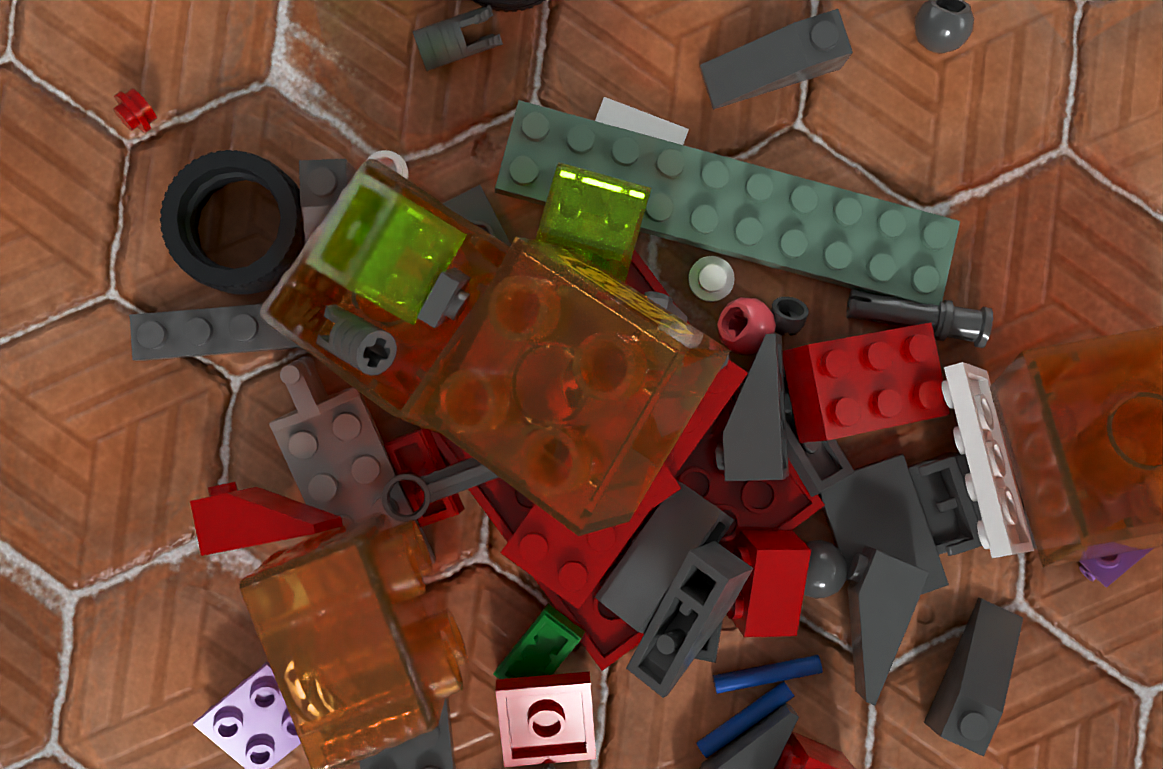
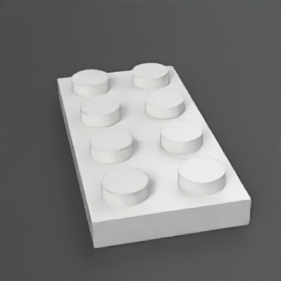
M964 362L944 367L947 380L942 381V392L948 407L954 408L959 425L953 429L954 440L960 454H966L970 473H966L965 482L971 500L973 502L978 501L982 520L977 522L980 542L984 549H990L992 558L1034 551L988 372Z

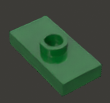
M548 603L497 666L493 675L498 679L552 675L579 643L585 631Z

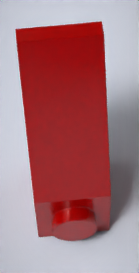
M236 482L208 487L209 497L190 501L201 556L313 535L343 526L341 516L260 487L238 490Z

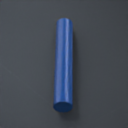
M819 655L713 675V682L716 694L820 674L823 673Z
M784 681L696 742L698 748L707 759L795 697Z

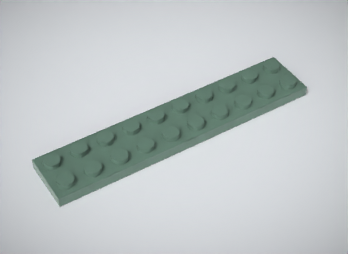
M518 100L495 186V193L846 288L927 305H940V301H943L960 221L521 100Z

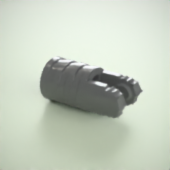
M490 4L412 31L426 71L503 45L500 34H488L480 37L479 40L466 44L461 31L462 27L485 22L494 16Z
M335 304L326 306L324 317L336 324L333 326L330 335H318L316 345L368 375H378L392 365L396 357L397 346L394 337L390 333Z

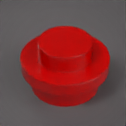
M132 88L125 94L119 91L114 95L118 105L113 110L129 130L133 131L137 127L143 133L151 130L150 124L157 119V116L139 92Z

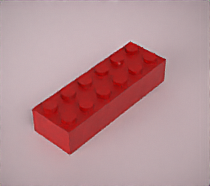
M683 334L674 372L632 368L500 552L578 610L649 513L648 511L642 516L639 515L612 474L651 447H654L674 477L748 374V372L734 362L728 360L727 365L714 375H708L704 382H701L683 407L677 404L673 399L691 377V373L696 368L695 356L706 344L696 335ZM711 346L705 352V360L712 366H717L724 356Z

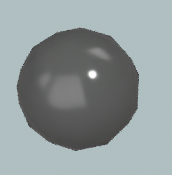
M928 0L922 4L915 16V34L918 42L927 50L938 54L952 52L966 43L974 27V16L971 6L964 0Z
M824 540L806 542L805 544L811 549L804 595L819 599L827 598L839 592L846 581L848 572L847 561L842 551L833 543Z

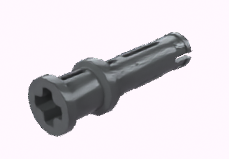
M851 289L846 307L849 308L846 310V318L850 319L855 318L899 327L932 322L936 340L944 341L949 337L971 341L978 348L986 346L993 324V310L989 307L983 306L980 310L957 307L950 300L940 301V305H927L905 299L857 291L856 289Z

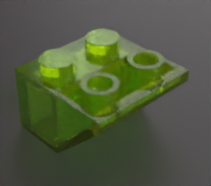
M558 162L537 231L529 271L599 291L603 289L601 286L607 288L604 284L616 288L615 285L605 280L602 283L586 275L601 285L599 286L570 266L578 271L580 270L576 266L585 270L589 268L602 274L601 272L605 273L620 284L616 283L617 287L623 289L652 188ZM558 255L576 258L581 262L566 259L571 264L568 266L563 263L564 260ZM583 263H585V264H587V265H589V266H591V267H594V268L600 270L601 272H599V271H597V270H595V269H592V268H590V267L584 265Z
M359 170L305 263L348 290L414 325L439 275L447 270L467 235Z

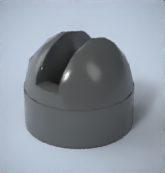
M779 297L775 299L771 307L776 324L775 332L782 336L785 333H789L790 336L799 333L805 325L809 313L808 307L802 301L793 297Z

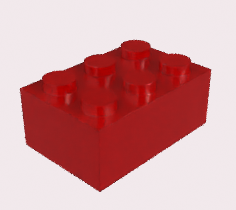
M932 322L813 343L783 351V364L799 443L828 441L950 415L949 407L942 392L943 376Z

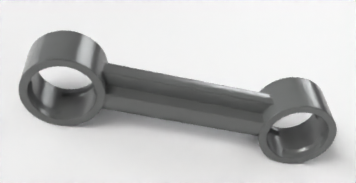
M535 423L525 427L514 442L424 476L414 473L398 474L383 489L382 504L384 510L391 518L397 521L411 522L420 518L432 502L524 467L536 471L548 470L554 467L563 455V439L554 427L543 423ZM534 430L549 432L557 442L556 454L547 463L531 462L524 455L523 442L526 436ZM399 481H413L424 491V502L413 514H400L390 505L391 489Z

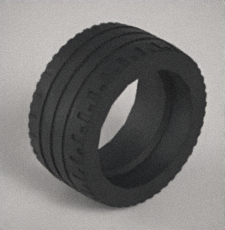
M238 150L216 151V153H207V155H202L198 159L192 160L190 164L185 165V168L178 172L176 177L174 176L172 183L169 184L168 190L164 194L165 198L162 200L160 229L169 254L190 277L206 286L223 292L253 294L267 291L282 284L300 267V263L304 261L307 254L300 207V189L275 164L252 153ZM244 180L257 182L270 190L278 202L281 219L277 238L263 257L247 267L234 269L220 266L209 259L201 248L198 233L201 211L212 194L227 184Z

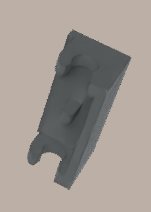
M948 452L908 466L938 555L947 552L948 556H952L982 546L977 530V522L982 520L978 501L973 502L971 500L965 482L966 473H970L966 454Z

